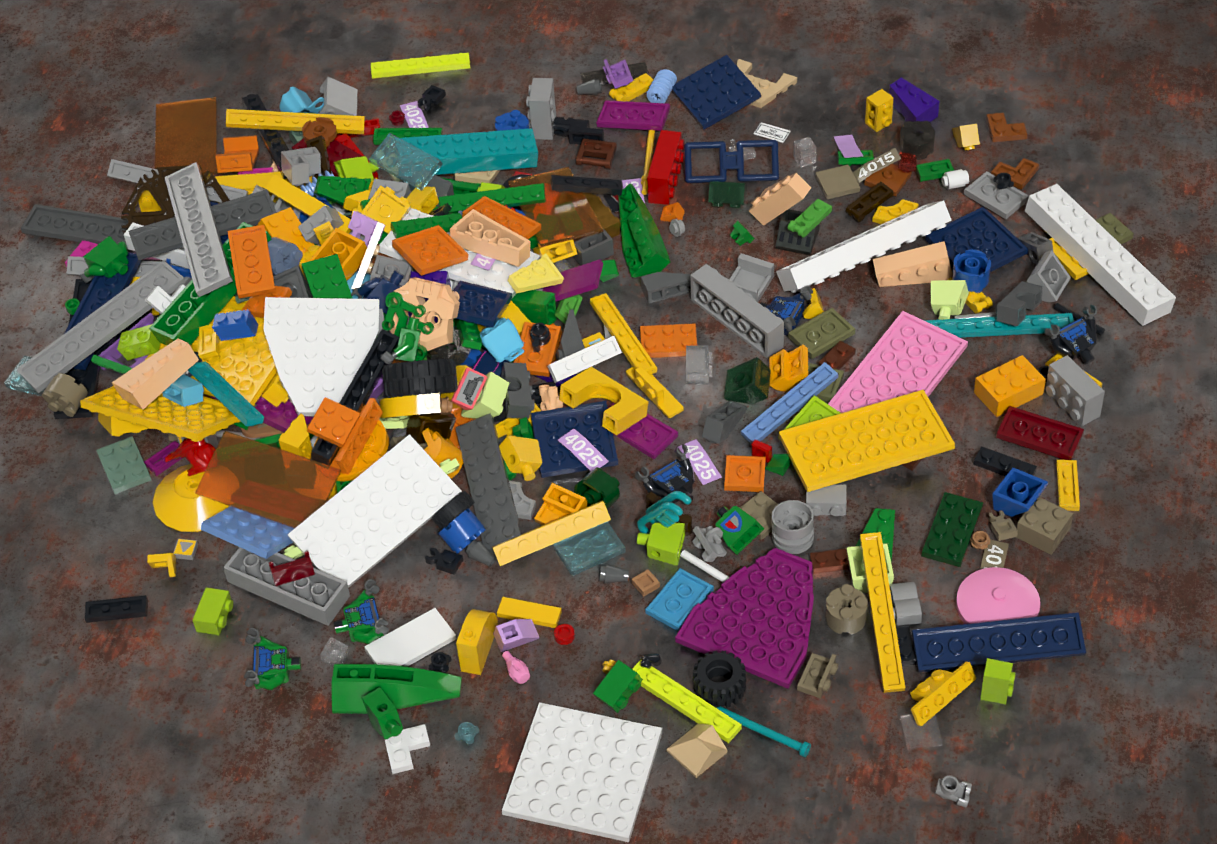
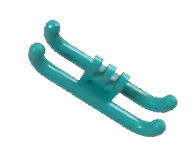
M681 491L671 492L647 508L646 515L637 522L639 531L650 534V530L645 526L648 522L651 524L660 522L667 528L678 522L679 516L683 514V510L678 505L672 503V501L679 499L686 505H689L692 501L691 498Z

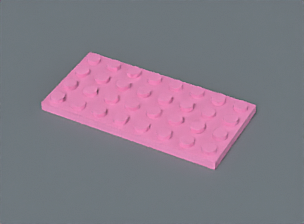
M902 311L828 405L840 413H844L920 390H924L929 397L967 348L968 341Z

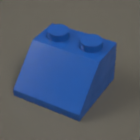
M1012 468L992 494L993 509L998 512L1002 510L1004 514L1010 517L1027 512L1047 487L1048 481Z

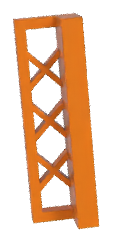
M370 398L361 409L360 417L342 448L340 447L330 465L333 472L348 475L351 472L383 413L375 398Z

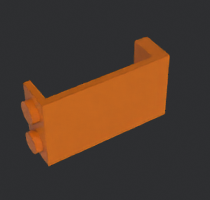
M257 135L223 138L225 152L215 156L218 173L252 171L259 154Z

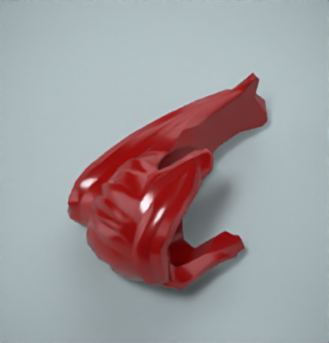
M186 438L173 453L165 457L166 463L174 459L177 460L180 457H186L192 465L187 470L188 477L219 467L218 454L215 447L207 443L204 438L198 442Z

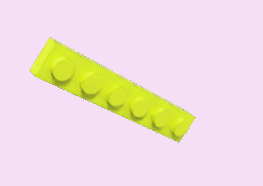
M469 53L371 63V75L373 79L469 69Z
M642 660L632 668L643 679L641 682L643 688L696 723L713 725L719 737L728 744L742 729V724L652 666L650 669L642 668L640 666Z

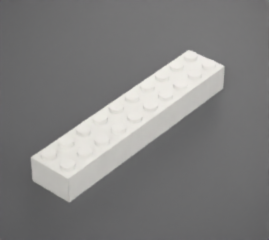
M1058 184L1029 196L1025 212L1062 246L1071 257L1073 256L1083 268H1086L1087 272L1142 326L1171 313L1176 297Z
M944 200L928 203L776 271L784 291H791V293L800 292L804 286L822 283L825 278H832L839 275L843 270L848 271L855 268L856 264L866 263L872 257L886 254L885 251L895 250L901 247L903 243L907 244L915 241L916 237H923L930 234L932 230L944 228L946 223L952 220Z

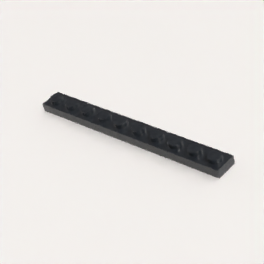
M249 94L246 97H242V103L246 110L267 111L258 94ZM257 129L283 179H287L282 172L281 151H288L289 149L278 130Z

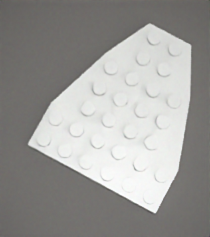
M265 297L264 335L267 339L280 382L288 393L291 403L295 406L298 416L300 413L304 416H314L325 397L340 403L379 335V299Z

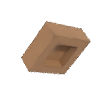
M649 569L632 578L633 586L643 597L660 587V582Z

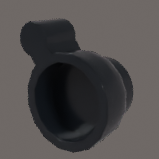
M540 322L535 323L530 331L533 351L539 352L540 346L547 344L551 339L549 328Z

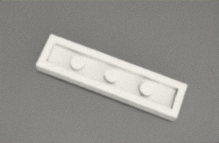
M612 336L551 363L547 367L556 383L622 352L615 337Z

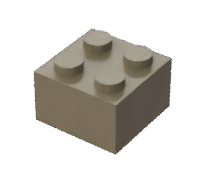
M1038 497L1031 508L1018 521V537L1016 538L1052 555L1071 529L1073 513Z

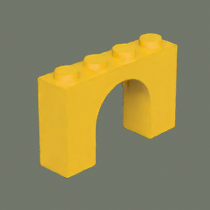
M592 366L561 384L559 400L573 409L592 398H604L614 402L615 405L604 411L602 427L615 435L620 434L647 416L649 401Z

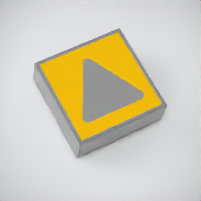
M178 539L173 552L176 559L193 560L199 545L198 541Z

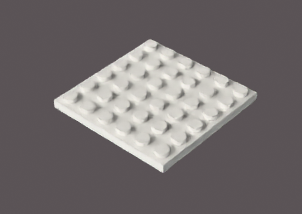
M539 702L502 808V815L629 842L661 739L662 728Z

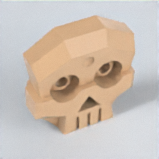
M416 277L410 278L404 286L394 290V292H398L403 296L404 301L415 306L423 305L426 308V313L422 317H416L413 313L411 316L423 323L431 322L434 325V331L428 335L421 331L420 345H423L427 351H431L453 343V319L457 318L460 305L458 292L452 291L450 285ZM417 308L418 313L422 314L421 309ZM404 310L405 314H406L407 316H409V315H408V312H409V311ZM396 312L393 318L395 326L390 330L392 334L395 333L399 320ZM435 316L438 318L437 323L434 321ZM426 325V329L430 331V327Z

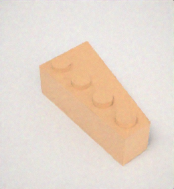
M797 173L791 176L788 175L783 180L764 189L761 195L752 201L751 204L753 206L749 212L764 226L803 200L811 187Z
M474 209L450 228V237L463 249L518 267L530 257V240Z
M945 241L873 259L879 287L931 283V281L948 280L953 274Z
M176 339L113 381L112 384L122 399L143 410L199 359L189 343Z

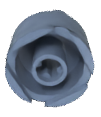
M278 237L270 238L272 240L268 242L274 276L299 265L303 253L295 244Z

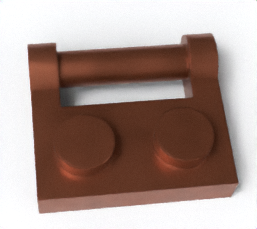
M583 139L576 158V165L582 166L587 164L604 166L606 169H611L612 160L617 148L616 143ZM584 156L605 158L606 160H604V159H595V158H587V157H584Z

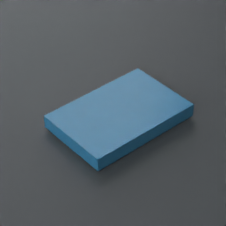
M679 568L645 609L647 615L679 632L693 607L698 603L701 605L708 598V595L713 592L714 586Z

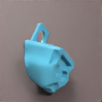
M290 87V90L282 95L279 108L281 112L319 114L318 112L324 105V98L319 97L316 101L312 102L307 93L296 87ZM323 102L320 107H315L317 103Z
M501 318L493 328L486 327L480 332L482 344L496 359V362L500 363L504 360L511 362L525 352L524 349H521L524 346V342L521 340L515 325L509 319Z

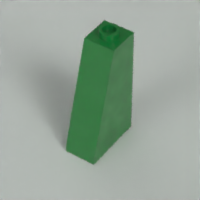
M530 290L515 294L511 300L532 323L540 322L550 325L554 324L557 320L555 316V294L552 292Z

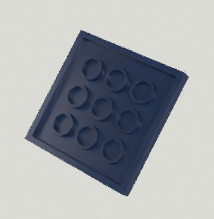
M728 55L678 81L672 86L673 89L671 91L703 130L761 98V93Z
M984 207L925 236V240L930 245L945 241L952 267L955 256L959 253L961 255L965 253V250L970 249L979 250L986 254L988 260L990 259L991 261L990 272L1028 253V248Z
M606 401L582 404L574 409L572 407H564L531 413L535 439L539 442L542 465L540 466L542 478L589 470L569 449L558 441L559 438L572 429H575L584 436L609 461L600 468L619 465L613 433L602 427L603 414L608 409Z

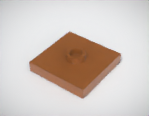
M890 164L867 177L864 185L873 188L882 182L893 190V196L896 197L911 177L912 171Z

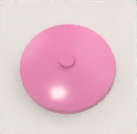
M992 567L978 570L964 579L957 592L956 608L964 624L1038 617L1040 597L1032 582L1022 574L1006 568Z

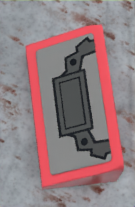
M467 367L451 401L464 410H472L486 382L487 376Z

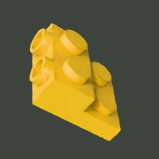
M380 185L361 213L385 224L383 232L389 234L391 222L402 220L410 211L411 206L406 198L402 196L399 198L394 195L395 192L387 186L384 188Z

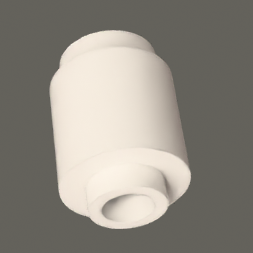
M959 169L945 172L942 177V185L948 190L964 187L965 184H969V175L966 170Z

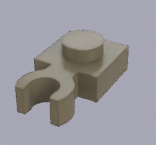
M1002 510L999 511L998 517L994 516L992 512L989 513V522L991 523L993 533L998 541L1018 537L1017 528L1010 518L1004 519L1005 514Z

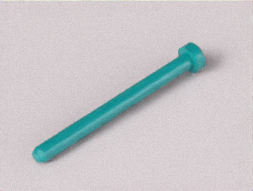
M717 707V709L742 724V726L799 751V755L802 757L808 755L811 743L806 741L804 743L798 742L726 708Z

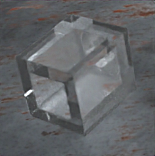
M806 137L794 141L793 157L798 165L803 167L816 163L817 147L812 139Z
M330 637L320 654L321 661L333 667L334 664H343L350 652L349 646Z

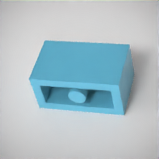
M183 374L162 394L163 397L186 407L203 401L204 388L202 383Z

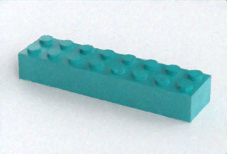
M532 128L396 138L395 154L400 177L421 176L424 170L440 175L537 167L538 149Z

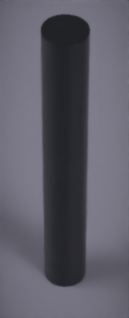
M1056 303L1054 309L1060 313H1072L1074 321L1083 317L1059 303ZM1096 324V333L1102 335L1105 329Z

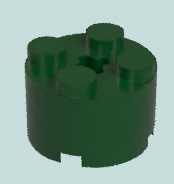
M596 467L575 485L574 493L586 498L587 507L603 500L608 509L620 497L618 488L620 483L617 478L611 477L602 469Z

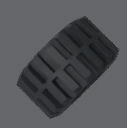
M716 650L713 651V654H704V658L700 657L698 663L694 665V692L712 706H726L728 708L731 707V703L737 704L738 698L742 699L746 691L744 663H741L739 657L735 658V654L731 652L726 654V651L723 650L721 653H717ZM717 676H723L728 678L729 680L717 683L711 681L710 679Z

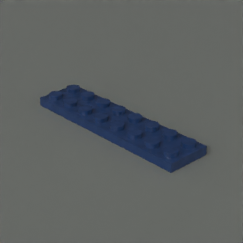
M128 252V271L124 275L117 273L112 278L94 276L65 333L129 286L142 261H138L136 253ZM95 351L73 368L86 370Z
M1079 612L916 629L911 632L918 673L936 671L938 669H957L966 661L970 662L972 667L986 666L987 658L1014 663L1086 654Z

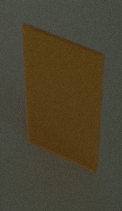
M216 97L156 104L155 169L156 167L188 166L197 162L203 168L201 171L202 175L207 170L217 174L215 157L217 154Z
M569 167L508 181L510 188L544 183L546 202L520 206L526 217L541 224V230L535 234L541 247L604 232L583 192H558L552 190L551 175L573 176Z
M225 431L195 494L296 528L328 501L341 470Z

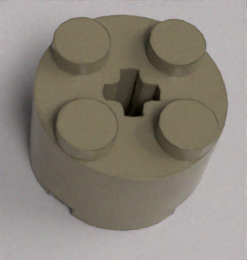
M58 373L52 378L42 397L48 403L47 406L50 410L54 412L63 411L67 416L73 417L81 406L80 400L86 398L88 394L87 389L81 383L80 385L74 383L75 379L73 377Z
M845 584L830 592L826 598L825 612L826 623L829 628L839 634H842V632L855 634L862 630L867 619L868 600L866 596L849 584Z

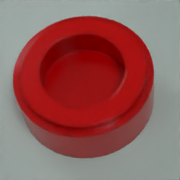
M569 624L558 625L554 630L555 641L561 645L572 643L575 638L574 628Z

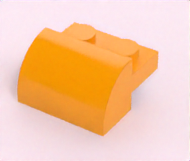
M801 345L789 353L783 349L769 357L770 386L778 391L789 392L808 376V348L805 345Z
M429 428L425 429L422 434L428 447L424 451L439 467H441L440 463L447 459L451 461L455 458L460 465L459 468L448 474V477L452 479L458 474L463 465L461 450L455 447L448 438L444 439L437 431L433 432Z
M552 483L542 498L544 503L534 517V520L541 525H545L586 508L587 500L583 496Z

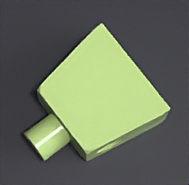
M966 280L931 281V306L934 314L939 315V320L950 319V315L961 314L969 294Z

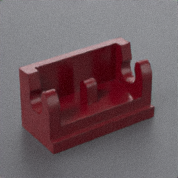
M308 551L304 552L305 558L274 566L273 561L269 562L275 586L315 575Z

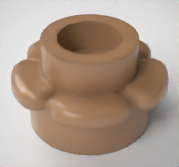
M448 396L440 398L441 413L451 412L453 402L449 401Z
M977 531L970 538L971 545L975 549L983 550L990 544V538L984 531Z

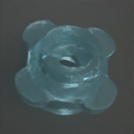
M470 722L461 723L458 727V733L455 734V739L457 741H465L467 744H473L476 734L479 733V728Z

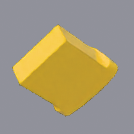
M815 288L812 289L811 304L802 313L805 319H813L824 312L821 299Z
M173 553L147 555V563L151 568L168 567L169 577H176V556Z

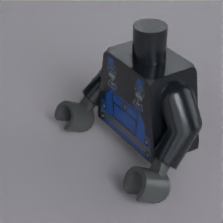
M1090 305V312L1088 307L1083 308L1082 311L1087 315L1086 318L1083 316L1061 329L1058 325H1051L1052 330L1050 328L1045 329V334L1051 336L1050 341L1055 353L1063 357L1068 355L1072 360L1080 357L1085 365L1095 359L1090 352L1097 344L1095 317H1093L1097 314V307L1095 305Z
M685 444L682 445L684 453H680L678 447L674 451L675 455L681 458L680 461L676 459L649 475V470L646 467L641 468L644 476L639 471L635 473V478L644 482L643 486L648 493L652 491L657 496L664 498L673 491H681L693 500L691 493L693 492V484L695 482L694 471L689 458L686 457L688 447ZM675 499L672 503L678 502L679 499Z

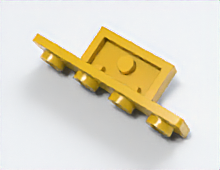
M642 366L635 370L633 367L626 370V375L668 418H672L684 411V407L652 374L649 375Z
M966 661L954 672L940 669L932 672L931 676L918 684L917 688L910 693L913 700L919 701L911 708L918 726H923L976 680V675L970 662Z

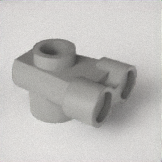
M945 776L943 779L938 778L935 794L943 799L955 801L956 805L966 808L972 783L965 781L959 783L953 776Z

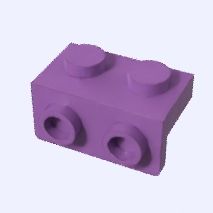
M607 59L604 60L605 66L603 69L609 84L613 83L615 89L626 86L634 81L626 60L611 66Z

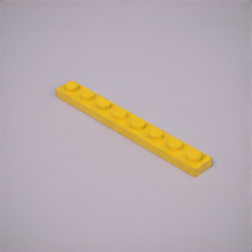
M227 109L226 127L302 131V127L307 121L311 120L313 122L318 117H325L334 122L337 133L364 134L365 116Z
M881 532L860 534L883 692L905 691Z

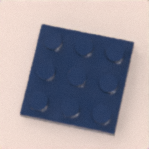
M459 281L453 290L458 292L460 296V305L456 319L480 324L485 327L493 328L512 300V293L464 281Z

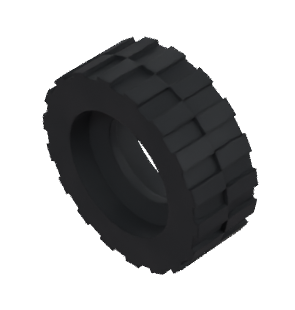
M464 490L433 516L432 520L442 530L462 512L470 508L475 501Z

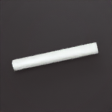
M682 551L680 555L682 558L724 583L730 578L688 551Z

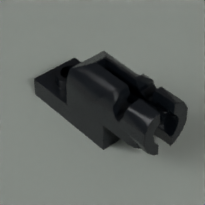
M555 117L554 134L569 137L570 144L581 145L583 139L604 141V130L590 128L589 120L573 119L570 117L565 120L564 117Z

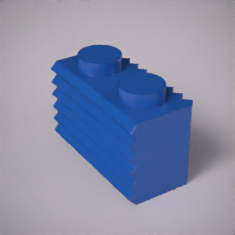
M247 309L246 311L239 310L216 314L212 328L217 336H219V339L224 341L256 336L259 324Z

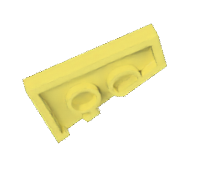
M546 253L539 260L532 261L529 266L519 269L509 275L508 282L516 294L562 284L564 277Z

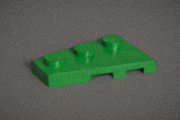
M319 176L314 194L344 205L347 196L369 190L371 178Z
M875 508L862 534L881 532L882 543L888 545L892 562L895 510ZM860 539L858 540L856 546H861Z

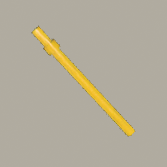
M648 130L644 175L641 177L643 195L648 194L647 176L652 163L655 130Z

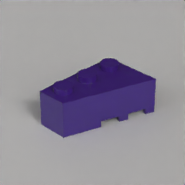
M902 77L890 85L889 94L893 97V107L905 117L904 120L906 123H910L915 133L938 117L939 100Z

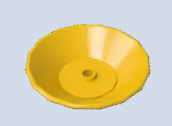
M188 464L166 475L157 486L152 502L156 516L167 527L180 532L203 531L201 530L202 522L235 504L231 502V496L240 488L238 478L228 468L219 465L217 468L188 477L187 470L192 467L191 464Z

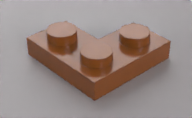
M1004 113L986 115L992 142L1027 139L1024 123L1007 124Z
M1025 158L1022 159L1016 168L999 162L991 171V174L994 176L1003 172L1010 174L1014 187L1022 190L1039 170V164Z

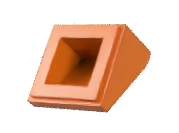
M678 202L664 206L660 220L671 222L673 219L682 220L684 209Z

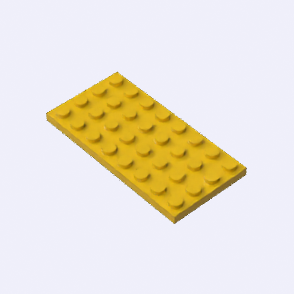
M112 386L80 400L81 408L88 409L90 412L102 413L104 416L116 417L118 420H126L135 425L140 424L147 426L149 429H157L163 433L175 434L177 437L189 438L194 442L202 441L203 438L214 435L217 431L240 422L219 400L204 396L202 402L183 407L163 397L161 393L142 410L122 399L115 387Z
M924 390L779 431V438L807 492L955 449L953 439Z

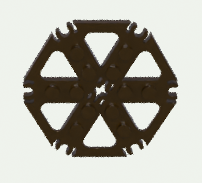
M187 166L156 167L159 174L152 169V178H148L145 174L143 175V178L147 181L146 183L140 177L121 213L123 214L121 219L128 220V224L121 225V227L128 230L132 223L146 226L175 217L165 177ZM207 170L202 175L205 187H213L222 203L230 201L213 173ZM150 191L162 211L136 212L135 206L142 193Z

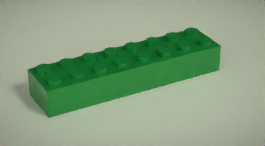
M242 222V224L237 229L253 226L245 222ZM266 231L267 241L269 242L272 239H270L271 236ZM229 238L223 244V249L233 281L199 297L193 280H191L149 328L160 343L169 345L176 339H180L191 345L199 336V327L209 325L215 315L237 293Z

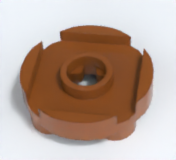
M318 117L313 122L311 120L307 121L302 127L304 142L306 143V141L322 135L325 138L326 147L329 146L330 142L337 136L336 125H334L331 119L325 117Z

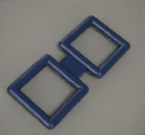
M777 140L738 141L735 152H726V143L724 141L686 142L684 144L686 183L725 182L727 180V170H737V179L740 182L776 181L779 179ZM771 147L772 174L744 175L743 148ZM719 148L720 175L692 176L691 149Z

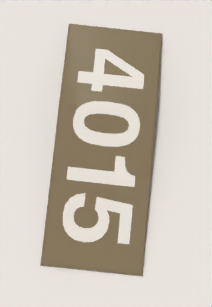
M896 148L863 164L853 174L859 184L873 173L900 160L901 157Z
M990 540V544L984 549L980 570L992 567L1004 568L1009 544Z

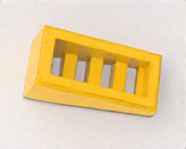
M330 221L313 229L321 245L334 231Z

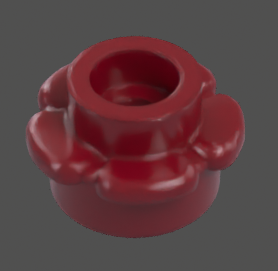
M398 110L393 111L389 115V120L392 125L400 126L404 123L405 114Z

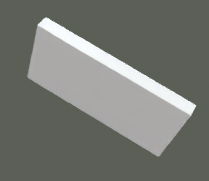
M433 608L364 646L374 664L408 667L457 638L437 609Z

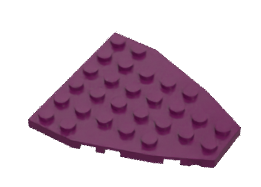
M777 548L772 549L767 555L756 559L755 563L750 567L744 566L721 584V588L715 593L711 592L708 595V599L701 605L699 603L695 605L677 633L675 642L703 654H713V651L716 650L717 653H721L722 650L726 651V654L731 652L735 654V658L739 657L741 659V663L745 665L746 672L789 689L807 655L814 602L812 562Z

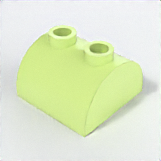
M883 544L890 586L894 580L888 545ZM861 546L847 547L853 586L861 592L868 593Z

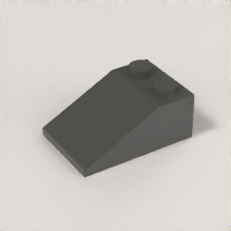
M299 265L273 276L275 286L289 287L291 289L292 295L290 298H312Z

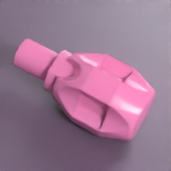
M505 651L502 657L506 661L507 670L512 680L519 684L527 682L530 678V673L526 664L513 657L509 651Z

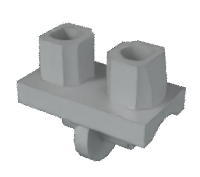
M695 526L693 532L696 536L692 542L695 547L705 549L701 555L704 561L713 562L717 557H724L727 552L721 544L722 530L719 527L699 528V526Z

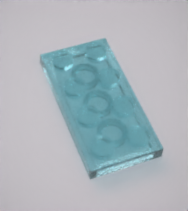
M391 133L387 135L368 159L375 166L421 191L443 164L441 160Z

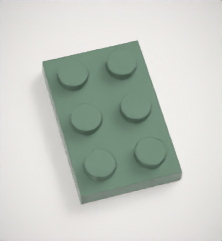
M133 436L96 450L114 494L151 481Z

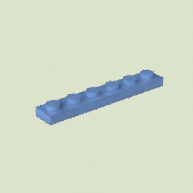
M824 362L742 429L741 435L751 444L755 439L762 441L806 405L814 395L817 396L838 378V373Z

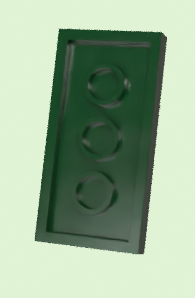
M945 492L923 547L921 557L961 567L970 538L974 533L982 511L983 502Z

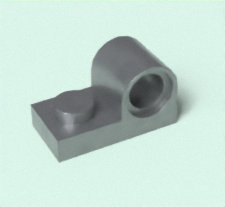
M1034 232L1017 238L1028 248L1029 257L1034 264L1039 262L1045 252L1053 251L1052 240Z

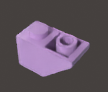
M515 619L496 626L493 633L501 652L539 639L532 619Z

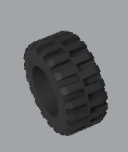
M453 359L393 363L384 365L382 369L384 394L387 398L456 392L458 388L456 363Z

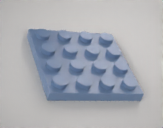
M235 503L202 522L201 530L267 559L293 543L288 534L302 522Z

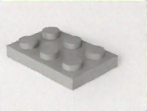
M987 171L964 189V195L1005 219L1023 206L1029 198V195L1015 187L998 189L997 184L993 181L996 176Z

